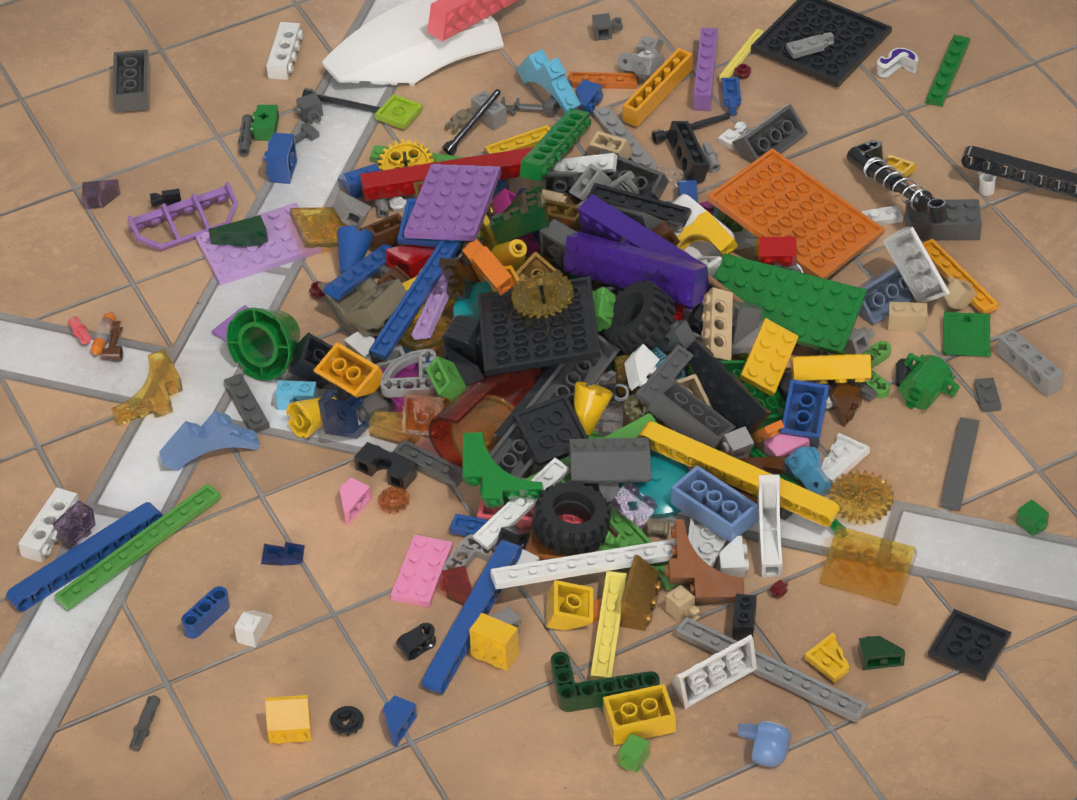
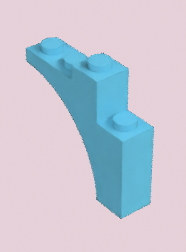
M541 49L529 55L516 68L524 84L535 82L541 85L555 98L564 113L570 108L575 109L581 105L564 75L566 71L558 57L549 61L545 52Z

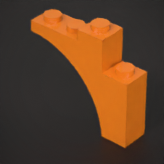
M478 239L468 243L462 250L466 259L471 263L478 279L482 283L487 281L500 296L516 285L509 272Z

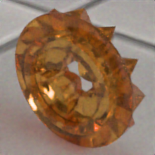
M389 487L379 494L378 503L383 511L388 510L389 513L396 511L398 513L400 509L405 510L406 505H409L410 498L408 492L403 488ZM390 499H392V500H396V499H397L398 502H394V501H393V502L391 503Z

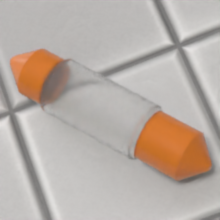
M113 312L105 313L99 323L90 348L94 355H101L102 348H105L112 334V323L116 321V316Z

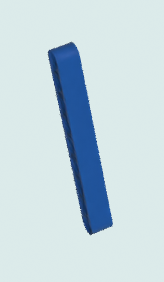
M143 503L11 587L6 594V599L18 611H26L91 569L161 518L163 514L152 503Z
M506 540L499 542L422 680L423 688L444 694L470 648L469 629L481 613L489 614L502 589L495 588L490 575L491 569L516 565L522 553V546Z

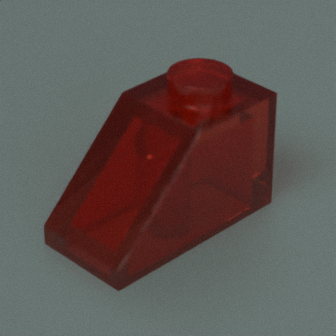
M461 566L442 570V579H439L441 591H445L447 599L464 606L472 592L466 567Z

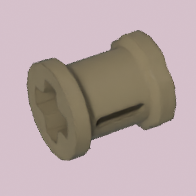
M650 518L647 535H663L664 538H668L670 520L664 522Z

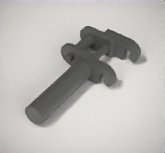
M502 97L501 104L505 107L513 108L506 109L507 113H512L513 116L518 110L544 112V105L520 104L519 98L516 99L514 105H505V97Z

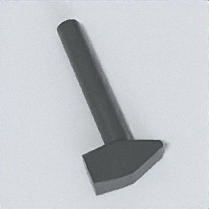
M301 124L302 132L295 136V144L304 138L313 141L320 134L313 126Z

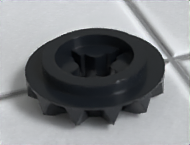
M353 706L338 708L332 713L330 718L333 731H337L339 735L342 733L347 734V736L352 732L357 734L358 729L363 727L364 722L362 712ZM351 719V723L348 722L346 725H344L343 721Z

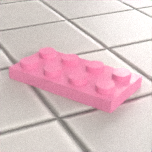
M414 535L391 592V600L430 607L443 575L442 567L450 557L453 549V542Z

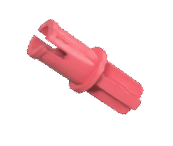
M72 316L75 322L69 318L68 325L72 328L74 336L78 337L82 344H90L89 341L92 338L87 332V327L81 323L77 316Z

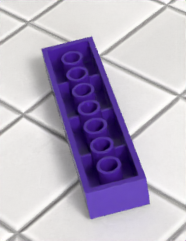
M593 194L578 208L581 231L583 233L705 265ZM708 268L704 293L709 289Z
M576 232L567 235L563 272L582 277L590 276L592 280L625 288L628 285L631 286L634 282L651 281L668 294L674 302L693 307L703 303L707 266L590 234Z

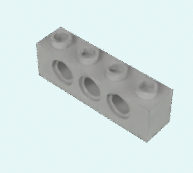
M1012 329L999 336L997 353L1046 397L1062 389L1064 373L1019 333Z

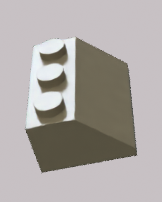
M399 278L376 285L352 306L343 317L365 330L373 328L377 330L384 325L385 320L391 317L407 291Z

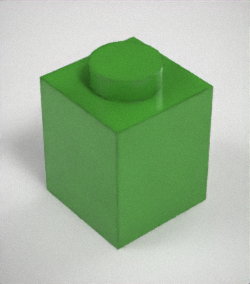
M631 733L618 751L619 764L623 768L637 773L650 755V742Z

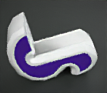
M895 48L889 52L888 58H884V56L878 58L876 74L879 77L888 78L902 66L909 72L916 74L918 71V56L909 49Z

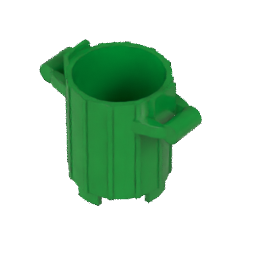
M913 353L908 354L904 365L909 367L911 371L898 387V391L901 392L903 399L906 400L905 405L908 408L913 409L915 407L927 410L942 392L951 397L956 396L960 386L955 383L954 379L956 376H952L953 373L949 365L943 359L934 355L924 356L922 354L918 357Z

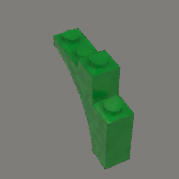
M483 432L463 433V480L465 485L468 484L469 486H479L482 484L484 506L497 508L504 505V498L510 500H517L519 497L539 498V494L544 490L543 482L520 479L500 468L486 449Z

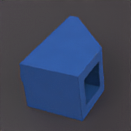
M583 79L575 89L576 96L581 103L578 107L579 110L593 113L592 111L595 110L597 104L601 103L603 99L602 85Z

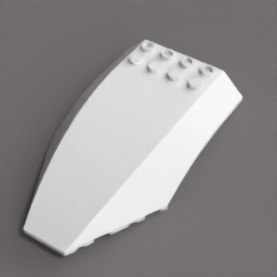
M411 0L386 11L356 30L322 61V65L339 83L370 81L371 84L379 85L409 83V86H415L416 82L443 66L469 56L504 48L498 23L492 16L481 20L442 42L427 33L430 7L437 0Z

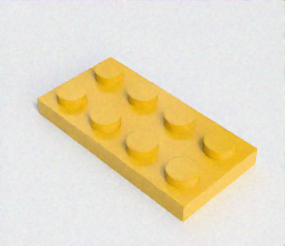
M765 318L739 379L773 396L799 336Z

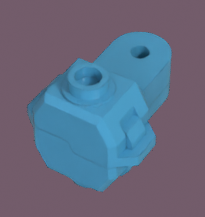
M803 446L796 449L784 461L786 474L792 480H801L807 490L820 496L827 495L831 490V482L821 469V454L817 448Z

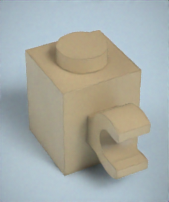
M947 276L949 285H945L950 293L943 296L947 300L946 304L952 309L964 310L977 293L967 281Z
M679 585L666 595V612L679 623L685 617L695 621L700 619L697 615L700 610L695 606V596L683 586Z

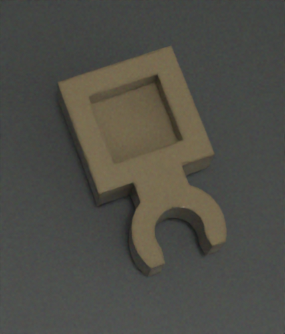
M461 109L450 118V122L445 124V131L451 129L452 135L457 134L458 129H462L473 115Z

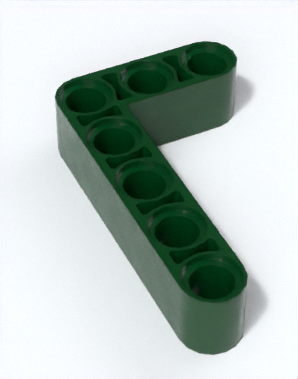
M556 652L551 656V674L559 708L564 712L603 707V697L660 685V677L653 671L575 683L568 654Z

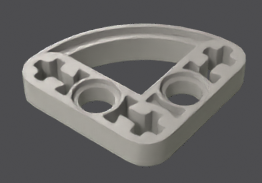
M431 349L416 350L394 360L382 375V395L385 397H412L435 394L436 389L429 375L423 372L426 371V368L436 358V352ZM426 358H430V363H426ZM419 362V377L394 378L405 367ZM406 385L414 386L411 389L404 388Z

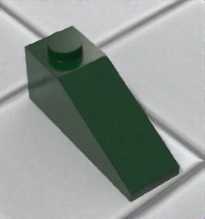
M261 215L208 229L210 243L213 245L251 247L268 242L267 229Z

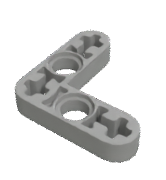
M474 534L466 536L442 567L443 577L446 580H458L476 557L489 562L493 554L485 553L487 549L473 539ZM495 543L490 549L495 550L497 548V543ZM460 555H466L468 557L465 560L457 559V557Z

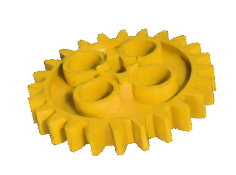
M401 139L400 144L395 140V146L388 144L389 150L384 148V154H379L380 160H377L380 171L404 167L403 153H406L408 166L434 162L433 154L429 152V148L424 149V143L418 146V140L411 143V139L407 143L404 142V139Z

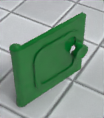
M944 312L943 355L990 357V314Z

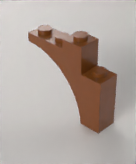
M676 519L674 526H671V538H675V545H672V558H669L668 565H664V576L668 577V584H690L689 592L695 596V603H735L736 594H744V577L724 574L703 561L689 542L684 519Z

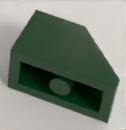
M881 636L859 638L858 653L863 671L904 666L905 650Z

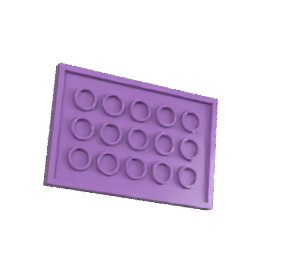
M431 164L405 228V238L475 241L500 178L501 167Z

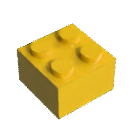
M481 613L469 629L471 656L477 660L492 664L496 668L508 671L519 655L518 628Z

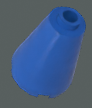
M355 226L339 227L337 230V246L340 274H343L365 258L373 239V234L366 229L358 231Z

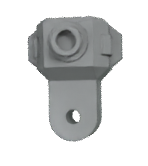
M648 47L640 53H622L618 58V65L623 70L635 72L638 77H641L643 82H646L664 63L665 58L662 54L658 53L657 49Z

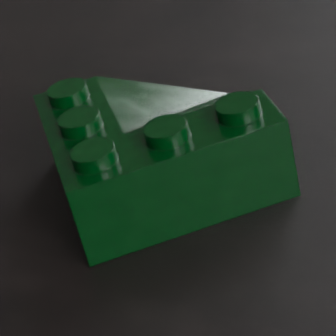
M540 186L528 187L502 213H497L492 218H489L490 227L497 244L550 226L547 203Z

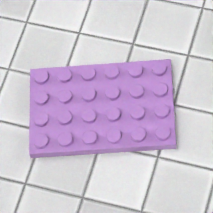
M297 203L259 214L267 229L268 242L251 247L213 245L210 243L209 232H203L201 235L196 236V241L220 286L322 252L320 243Z

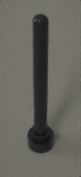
M305 88L302 97L316 92L313 89ZM317 94L320 101L373 113H376L381 108Z
M496 89L455 138L442 146V149L448 155L453 156L456 153L459 142L501 94L499 89Z
M724 113L690 123L692 130L722 122L728 120L730 114ZM657 129L652 131L653 142L655 144L663 143L667 138L669 130Z

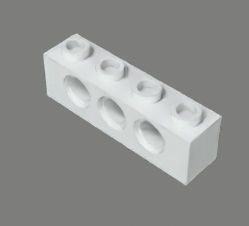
M280 22L266 65L269 79L288 80L290 73H293V62L297 60L300 40H303L304 36L300 23Z
M56 487L18 543L21 557L43 563L45 558L51 554L53 546L60 540L63 531L69 527L71 519L80 510L77 493Z

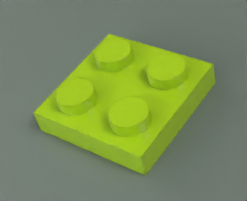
M393 94L375 113V119L405 130L421 113L423 104Z

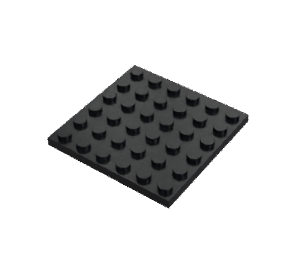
M796 0L751 45V51L835 87H839L892 32V27L828 0ZM832 32L834 35V44L825 47L824 51L793 59L786 49V43Z
M590 276L509 289L501 296L497 291L477 294L485 376L601 358Z

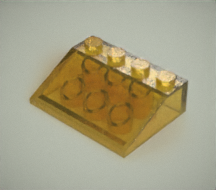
M837 525L819 583L898 606L912 572L917 550L913 546Z

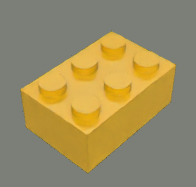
M665 684L603 697V711L614 746L624 744L631 733L647 739L676 732V716Z

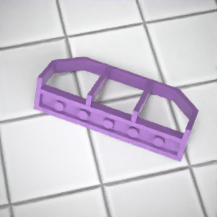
M226 182L224 187L198 196L194 193L191 198L169 206L162 204L160 209L134 218L130 215L128 216L127 227L129 232L134 233L137 242L163 251L195 240L196 236L201 235L203 232H208L210 228L230 223L238 207V202L229 182ZM230 198L233 206L226 222L210 227L202 209H206L217 202L223 203ZM197 210L205 229L180 238L173 220L179 215H189ZM167 220L175 240L160 244L140 236L139 232L144 230L145 227L157 226L162 221Z

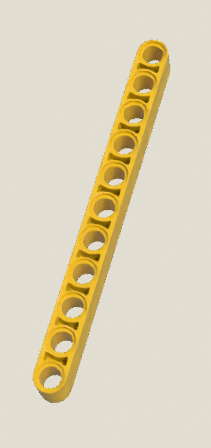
M652 421L646 423L637 437L648 438L651 450L691 468L698 465L719 480L754 496H758L759 475H773ZM780 478L781 508L822 526H831L840 511L837 503Z

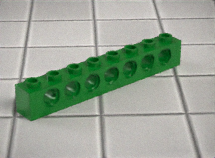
M570 108L521 160L520 177L541 181L547 176L556 163L560 162L567 151L590 128V112Z

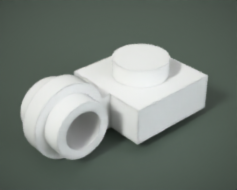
M737 122L734 131L728 129L718 137V143L733 150L735 147L732 142L748 131L749 127L745 122Z

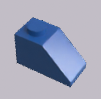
M394 695L389 702L385 703L383 713L392 745L397 747L417 718V709L415 703Z

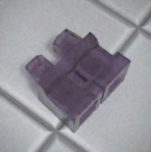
M79 500L66 511L67 513L62 514L52 523L54 529L59 532L57 539L64 542V545L70 549L76 547L82 537H88L91 534V529L96 525L93 508Z

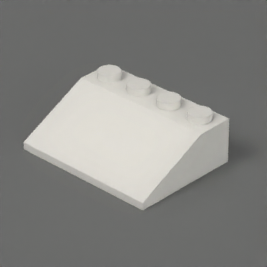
M913 227L900 229L882 240L917 303H926L950 293Z
M749 635L737 643L731 644L728 648L715 653L710 658L676 675L671 680L672 690L685 709L757 669L753 637Z

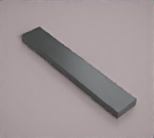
M960 417L942 495L941 508L958 511L961 509L980 420Z

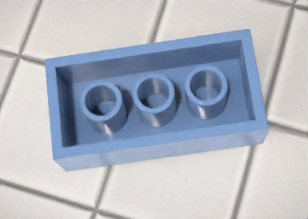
M698 465L671 487V504L728 542L733 541L737 536H741L758 521V504Z

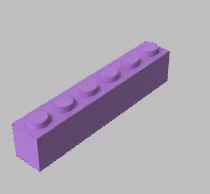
M701 28L693 94V110L711 111L718 47V28Z

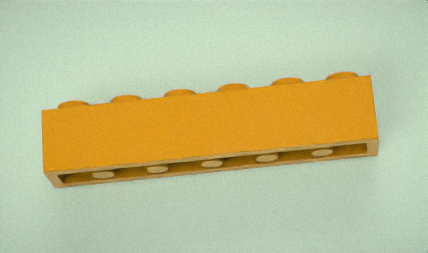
M678 48L622 105L623 122L638 127L693 70V53Z

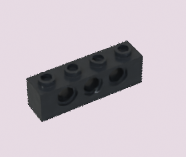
M672 121L667 139L686 179L704 182L709 163L689 122Z

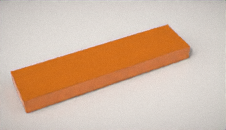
M571 71L569 73V80L572 81V87L575 88L584 79L600 84L602 88L637 89L638 76L635 73Z

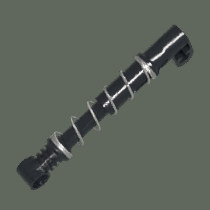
M867 141L852 147L848 151L847 160L863 171V174L868 179H874L876 184H882L883 188L891 190L895 197L901 196L904 203L911 202V207L915 211L923 212L929 216L931 223L940 224L947 220L946 201L939 198L935 199L927 189L915 184L912 179L906 178L903 173L897 172L894 167L888 166L883 161L881 141ZM907 180H910L911 182H913L914 185L908 184V183H907ZM903 196L909 199L910 201H904Z

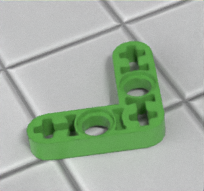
M879 341L862 353L870 354L871 358H873L871 361L872 380L866 381L864 384L877 392L876 398L884 399L889 396L890 384L873 371L872 368L890 357L891 345L886 341Z

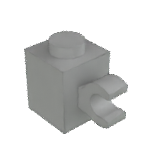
M866 327L861 329L853 328L844 353L862 354L870 349L869 339L874 336L873 329L867 330Z

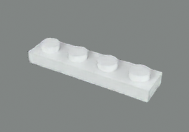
M615 153L565 158L557 162L550 171L578 172L579 176H581L589 164H592L604 173L616 172L617 155Z

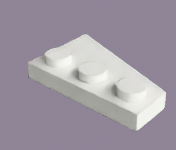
M838 433L835 444H832L828 457H825L821 467L832 486L870 453L869 446Z

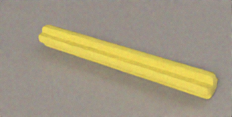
M757 28L718 75L719 82H722V78L731 77L735 72V68L751 52V45L763 34V30Z

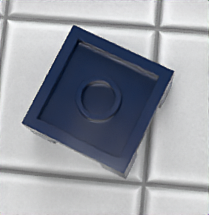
M329 389L318 400L324 433L357 439L369 428L368 420L366 419L359 425L356 410L364 402L363 397L356 398L352 395L346 401L332 399L337 390Z

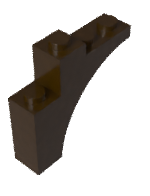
M478 240L483 246H486L483 240ZM465 241L462 250L466 247L468 243L473 241ZM461 251L457 259L440 258L438 265L448 281L447 291L450 297L456 300L469 299L472 284H476L480 280L463 251Z

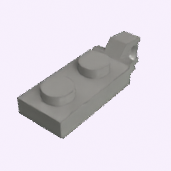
M832 32L786 43V49L793 59L824 51L825 47L834 44V35Z

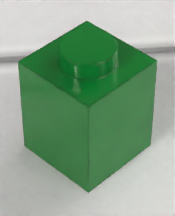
M1031 499L1018 508L1016 523L1034 536L1047 528L1049 512Z

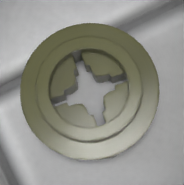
M635 394L629 396L625 402V413L633 421L651 413L647 410L648 406L637 399ZM638 401L641 404V406H645L643 407V412H641L639 408H636Z

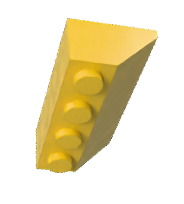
M866 353L794 356L789 358L793 380L805 382L816 380V383L824 384L832 379H836V383H846L847 379H855V382H866V378H871V355Z

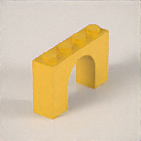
M707 210L699 214L693 223L683 228L682 232L677 236L680 243L676 245V247L685 250L692 243L704 241L714 246L722 256L725 253L730 254L738 247L735 239Z

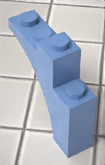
M214 411L202 426L185 421L162 447L159 454L164 466L180 470L186 463L207 452L234 447L256 451L260 447V443L255 431L232 424V419L229 415Z

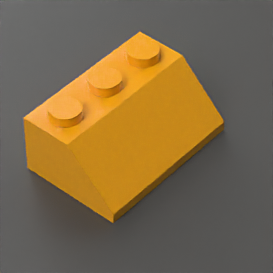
M338 342L313 370L316 374L356 398L374 393L381 385L383 375L379 366Z

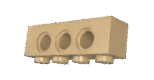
M711 288L704 294L702 303L704 304L702 313L703 330L701 332L702 343L714 354L718 361L731 360L733 292Z

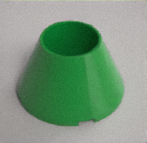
M246 308L236 313L228 324L226 332L228 350L233 361L239 363L244 369L243 372L258 380H272L282 375L288 368L297 343L300 340V329L296 320L284 311Z

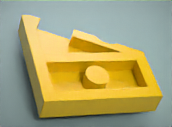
M833 632L805 653V660L834 683L849 672L850 666L843 657L842 648L839 647L836 635Z

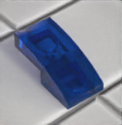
M285 542L284 547L264 544L261 564L277 566L300 564L303 562L305 545Z

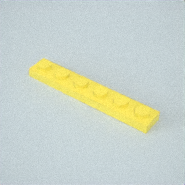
M606 572L591 669V680L612 677L621 621V599L626 585L627 573Z

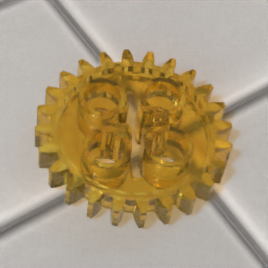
M538 271L537 275L531 273L530 278L524 276V281H518V285H514V290L511 291L514 309H517L518 313L522 312L523 316L529 314L530 318L537 315V319L541 315H544L545 318L548 317V314L555 316L556 311L561 313V308L567 309V304H571V299L574 298L571 280H568L567 276L562 277V273L556 275L555 271L551 274H548V271H545L544 274ZM540 285H543L545 304H542Z
M856 470V474L849 471L848 476L841 474V479L836 478L835 483L831 484L829 500L834 501L840 507L838 514L841 513V519L848 517V522L855 519L856 524L860 520L864 524L867 523V520L874 523V518L881 520L882 515L887 516V512L891 511L893 505L894 491H891V485H887L888 480L881 481V475L874 477L875 472L868 475L867 470L863 474H860L859 470Z

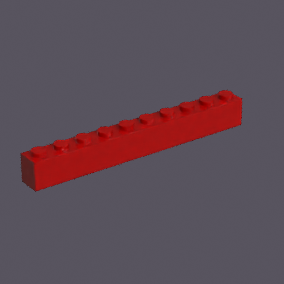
M533 147L360 174L364 201L420 193L431 164L501 167L499 180L520 177L521 160Z

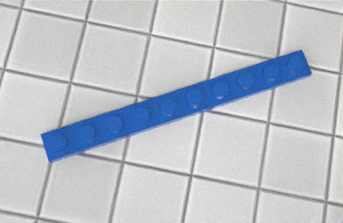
M441 240L370 347L369 356L385 361L388 359L442 276L443 272L438 265L440 258L453 259L464 241Z

